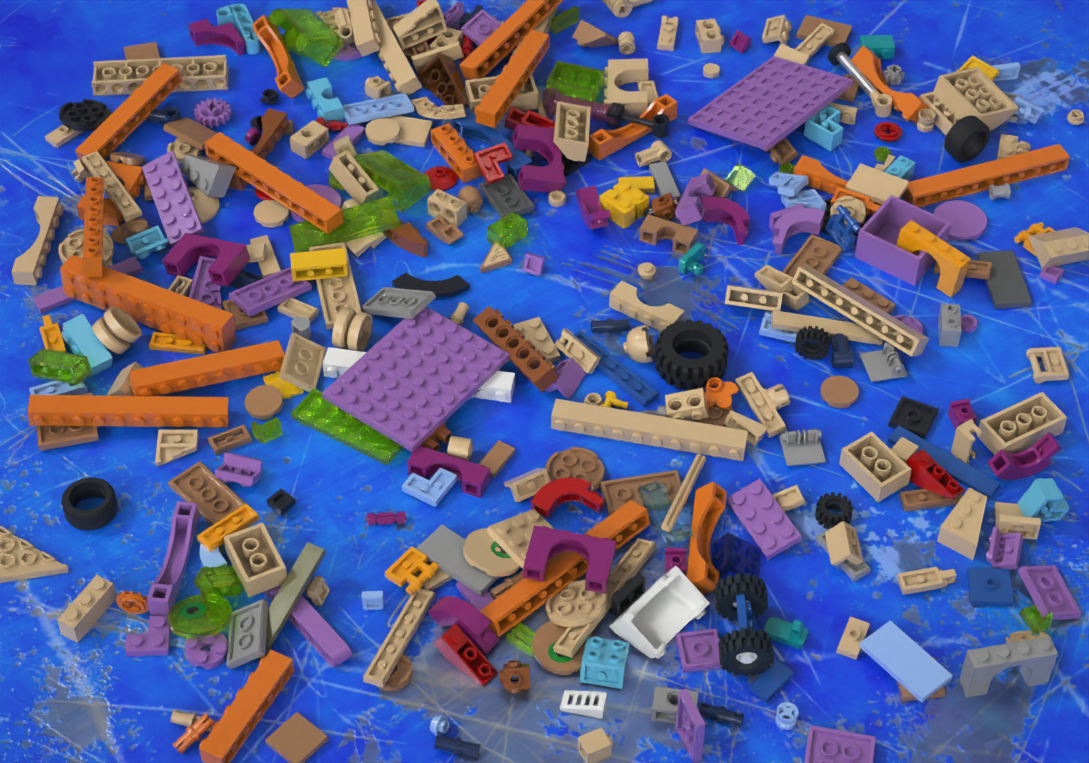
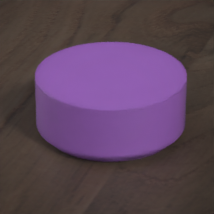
M971 315L961 316V331L966 333L974 332L978 325L977 319Z

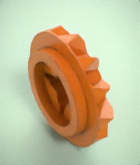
M124 590L122 593H118L116 604L123 611L130 614H143L149 610L147 596H142L141 592L136 593L133 590L131 592Z

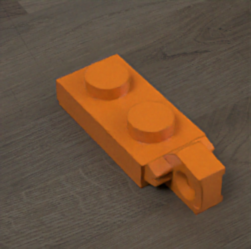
M837 187L831 200V205H833L838 198L854 196L864 203L866 216H869V214L874 215L881 207L874 204L875 202L871 200V197L841 187Z

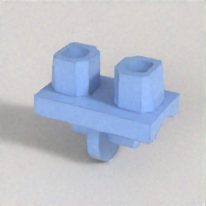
M1016 96L1013 100L1019 107L1018 111L1014 114L1023 120L1036 124L1044 108L1019 96Z

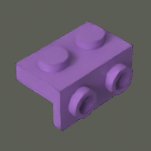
M226 452L223 464L215 469L214 477L221 478L224 482H237L241 486L250 487L261 479L263 461Z
M993 527L992 535L989 536L990 549L986 553L987 561L991 563L993 568L1018 569L1023 541L1021 532L1001 534L998 527Z

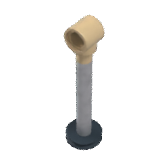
M842 42L835 45L829 51L827 57L831 64L843 65L871 98L872 105L875 107V114L878 117L885 118L890 116L892 113L891 96L880 94L849 58L851 48L847 43Z

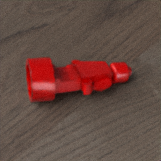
M316 118L317 123L332 129V131H339L348 126L347 122L342 124V121H325L324 118Z

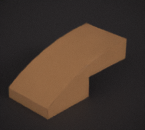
M440 215L427 222L425 226L435 237L449 245L464 236L453 223L448 224Z

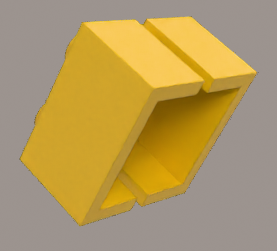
M624 179L613 186V190L610 188L601 194L599 202L603 211L610 210L611 217L609 219L625 229L634 223L635 219L638 220L644 216V210L649 207V196Z

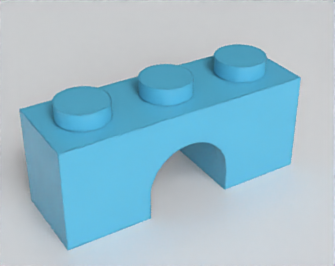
M327 77L307 82L308 89H306V95L308 99H311L313 109L317 110L318 118H324L325 121H344L343 106L338 97L333 98L332 86Z

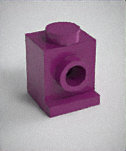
M969 398L950 403L948 416L955 430L970 419L976 425L977 417L970 406Z
M686 548L665 549V573L677 566L685 576L687 575Z

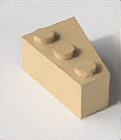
M426 0L393 26L396 39L402 50L448 31L437 0Z

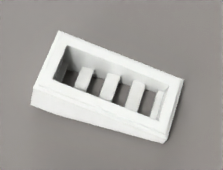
M565 690L560 711L602 719L607 702V693ZM569 698L573 699L572 705L568 704ZM577 700H581L580 705H576Z

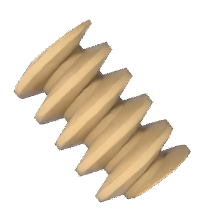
M602 0L618 18L626 17L632 10V4L629 0Z

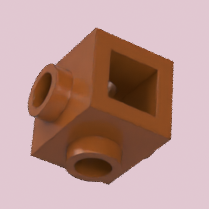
M671 192L651 200L653 213L656 217L665 220L676 217L675 210L679 200L674 198Z
M511 660L508 661V664H503V670H499V683H504V690H508L510 693H519L521 689H530L529 663L521 664V661Z

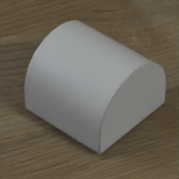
M305 317L293 319L291 321L292 333L294 332L310 340L311 327L309 319Z

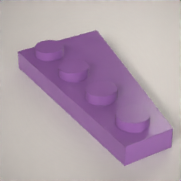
M200 256L189 298L222 310L220 285L212 284L208 272L209 267L216 259Z

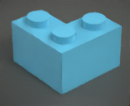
M829 104L806 121L804 136L832 151L842 142L843 127L839 125L841 111Z
M1038 478L1034 480L1030 488L1018 501L1019 508L1024 517L1041 518V522L1059 521L1070 509L1053 478Z

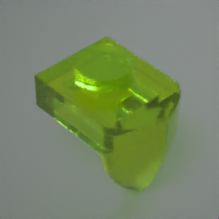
M277 417L261 425L255 421L251 422L252 433L258 442L262 444L282 435L281 422Z
M1036 605L1023 608L1019 612V615L1029 628L1038 634L1039 631L1045 633L1053 621L1052 612L1042 618Z

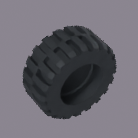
M686 320V322L678 321L675 325L671 324L660 333L656 341V370L663 380L666 379V383L671 386L675 385L677 389L681 390V388H684L688 391L704 388L709 379L713 377L721 379L726 372L729 349L726 342L727 339L721 334L719 329L713 328L709 323L704 324L700 320H697V322L692 320ZM691 351L700 353L705 357L688 359L679 354Z

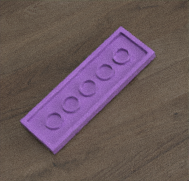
M173 150L142 166L170 245L174 247L185 233L199 235L205 232Z

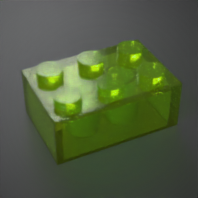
M556 61L547 79L546 97L595 107L604 88L605 71Z

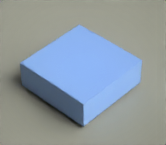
M363 591V610L384 609L383 591Z

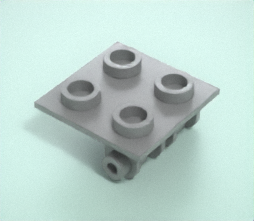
M888 342L884 343L883 350L859 354L871 382L908 376L895 346Z
M814 428L813 430H807V433L805 429L802 430V433L799 430L785 431V433L779 435L787 466L826 463L819 439L821 438V430Z

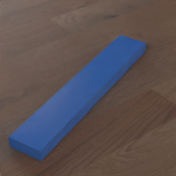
M579 331L574 334L601 358L596 369L643 407H646L658 398V392L584 333Z
M898 426L888 438V442L892 445H895L901 437L918 445V452L922 449L926 451L957 482L987 496L989 500L1000 487V482L901 426Z

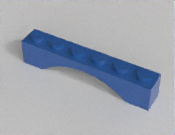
M469 108L465 109L466 117L452 119V128L456 129L462 138L480 141L490 147L506 142L513 156L512 160L504 162L506 174L510 173L516 182H519L518 174L522 165L533 166L532 159L527 157L521 150L514 149V145L497 130L476 123V115Z

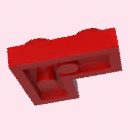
M506 142L473 154L488 185L504 179V174L498 164L512 160L513 157Z

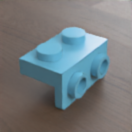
M158 225L125 239V243L132 256L136 259L140 258V260L147 258L154 251L159 253L165 250L169 242L168 238L163 236Z

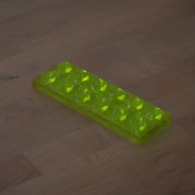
M392 195L343 209V223L329 234L308 221L290 225L289 229L295 253L308 252L309 247L348 242L401 226Z
M314 388L291 412L292 419L387 466L403 448V446L323 399L322 392Z

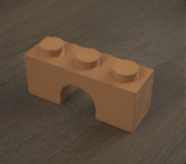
M648 214L640 227L639 241L656 246L658 241L669 239L673 241L672 251L685 255L697 243L698 230Z

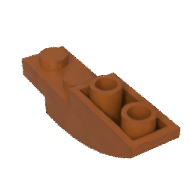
M386 204L379 206L382 233L400 248L424 258L427 257L428 242L420 236L417 228H414L409 222L403 224L395 216L394 211L389 209Z

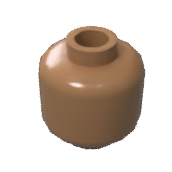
M468 185L459 191L458 198L467 202V212L471 211L474 213L480 210L483 198L478 188Z

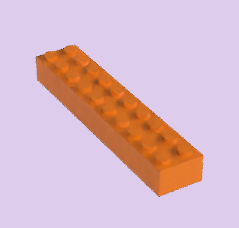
M71 255L60 267L64 293L70 298L80 300L106 311L111 306H116L128 313L135 322L167 334H176L182 340L190 339L198 346L205 344L206 348L214 352L228 351L236 341L234 314L105 266H102V277H83V258Z

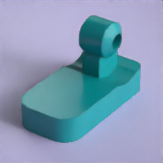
M697 242L679 260L678 272L685 275L689 270L693 271L695 275H701L703 265L698 262L705 254V245Z
M770 617L764 626L763 633L767 632L774 641L802 649L808 636V629L803 628L804 624L799 620H794L793 623L776 617Z

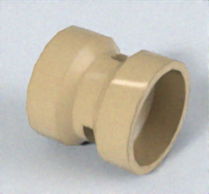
M622 32L618 36L619 51L624 55H629L635 51L634 35L631 32Z
M927 108L920 110L917 129L921 132L932 131L936 113Z

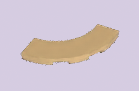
M428 97L411 100L414 110L427 118L455 119L466 117L463 104L437 107Z

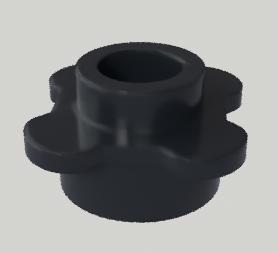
M267 89L263 91V98L260 101L261 103L276 104L279 93H276L273 89Z

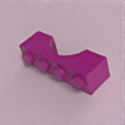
M419 446L413 451L407 461L408 475L415 473L428 479L434 476L441 467L457 475V479L462 484L463 493L478 498L482 497L490 482V468L450 456L447 453L432 450L428 447Z

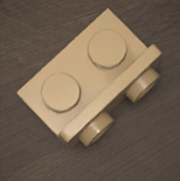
M785 15L767 19L762 35L764 44L779 40L781 44L786 46L787 40H789L791 23Z

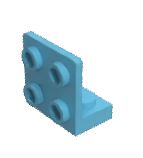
M588 637L581 662L580 682L622 689L630 643L621 640Z

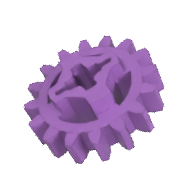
M207 98L206 102L200 101L201 105L196 104V109H194L195 120L200 124L203 123L205 127L210 125V128L215 125L219 127L220 123L225 125V121H229L232 116L231 106L228 105L227 101L222 102L221 98L219 100Z

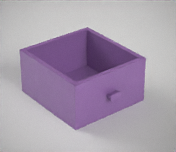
M891 195L859 230L855 258L915 286L936 260L925 251L920 250L919 256L897 247L900 229L912 220L948 243L952 223Z

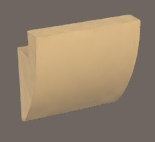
M978 67L940 75L934 91L920 94L919 96L936 113L934 124L945 135H947L950 128L958 120L966 116L978 117L992 131L1019 109Z

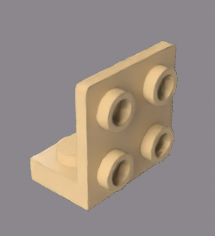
M995 502V527H998L1001 534L1021 532L1023 539L1037 540L1041 527V518L1024 517L1018 504Z

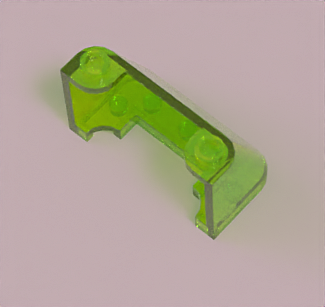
M275 9L267 18L272 24L277 25L294 38L297 36V33H300L296 40L297 49L324 67L328 65L343 44L342 38L310 9Z
M379 150L353 156L371 180L388 192L389 199L396 201L397 205L395 208L401 213L431 191L430 179L427 175L419 172L387 151Z

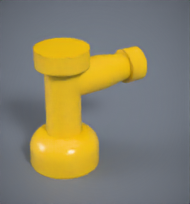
M613 391L605 393V402L600 406L611 408V405L627 410L629 402L616 399L617 395Z

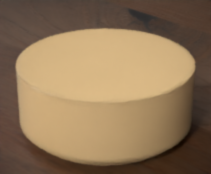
M714 63L704 65L703 75L705 77L716 78L719 76L720 68Z
M559 190L552 191L548 195V202L554 207L563 206L566 203V195Z

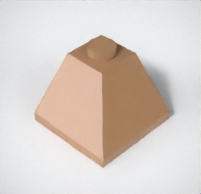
M583 20L580 21L572 36L577 40L576 43L584 48L586 45L593 48L619 44L618 39Z

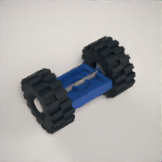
M740 573L735 574V577L729 575L726 580L722 578L720 583L715 585V609L718 615L722 614L724 619L729 617L730 621L738 619L739 631L736 629L732 630V634L727 632L724 634L725 638H720L718 644L720 665L729 674L734 672L736 676L739 674L747 676V674L751 673L753 676L756 675V672L763 673L764 668L768 670L770 665L774 663L771 636L769 637L767 632L763 633V630L758 629L755 631L754 629L756 627V618L759 617V614L763 615L765 610L768 609L766 583H763V579H757L756 575L749 577V574L746 573L744 576H740Z

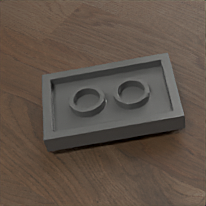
M510 173L504 175V179L489 185L487 182L479 184V190L502 222L534 211V204L525 192L519 189V184Z

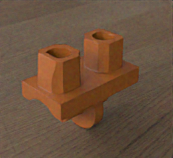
M446 421L420 446L439 451V440L448 443L452 432L446 428Z

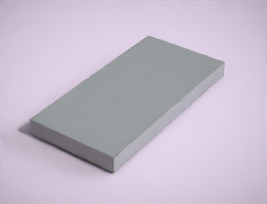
M383 287L361 307V311L371 315L413 319L436 296L431 291Z
M441 525L416 549L428 556L430 563H437L439 569L478 595H482L499 577L486 575L487 572L475 566L472 567L463 554L465 539L444 525Z

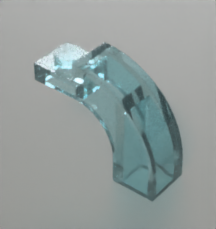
M654 481L639 487L643 505L648 510L649 519L659 536L666 543L672 541L674 543L682 542L693 535L691 528L678 518L671 532L661 529V525L671 507L666 486L658 481Z

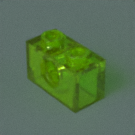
M514 211L487 227V241L491 244L496 243L501 248L505 247V249L528 235V221Z

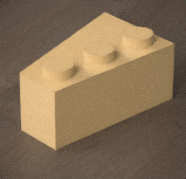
M969 488L940 526L937 542L973 560L987 496Z

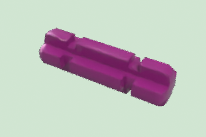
M404 511L397 512V514H394V512H380L378 515L367 513L366 522L367 525H375V523H378V525L395 524V522L404 524L406 523V513Z

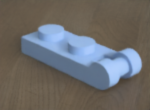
M75 374L29 388L31 395L86 394L88 391L81 374Z

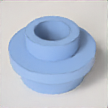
M442 714L439 716L435 715L431 721L430 730L436 736H443L449 729L448 718Z

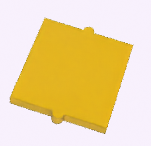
M279 371L263 377L265 385H271L279 389L283 399H290L292 396L304 393L303 389L278 378Z

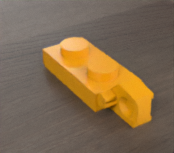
M50 315L42 316L44 326L39 329L48 359L67 355L58 323L52 324Z

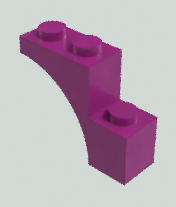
M207 19L188 24L190 37L196 46L218 44L231 48L238 56L245 54V40L243 37H240L238 29L234 28L231 22L216 27L210 24Z

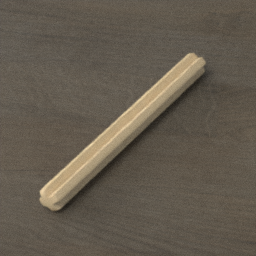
M701 454L696 455L661 525L662 530L671 532L706 461L705 456Z

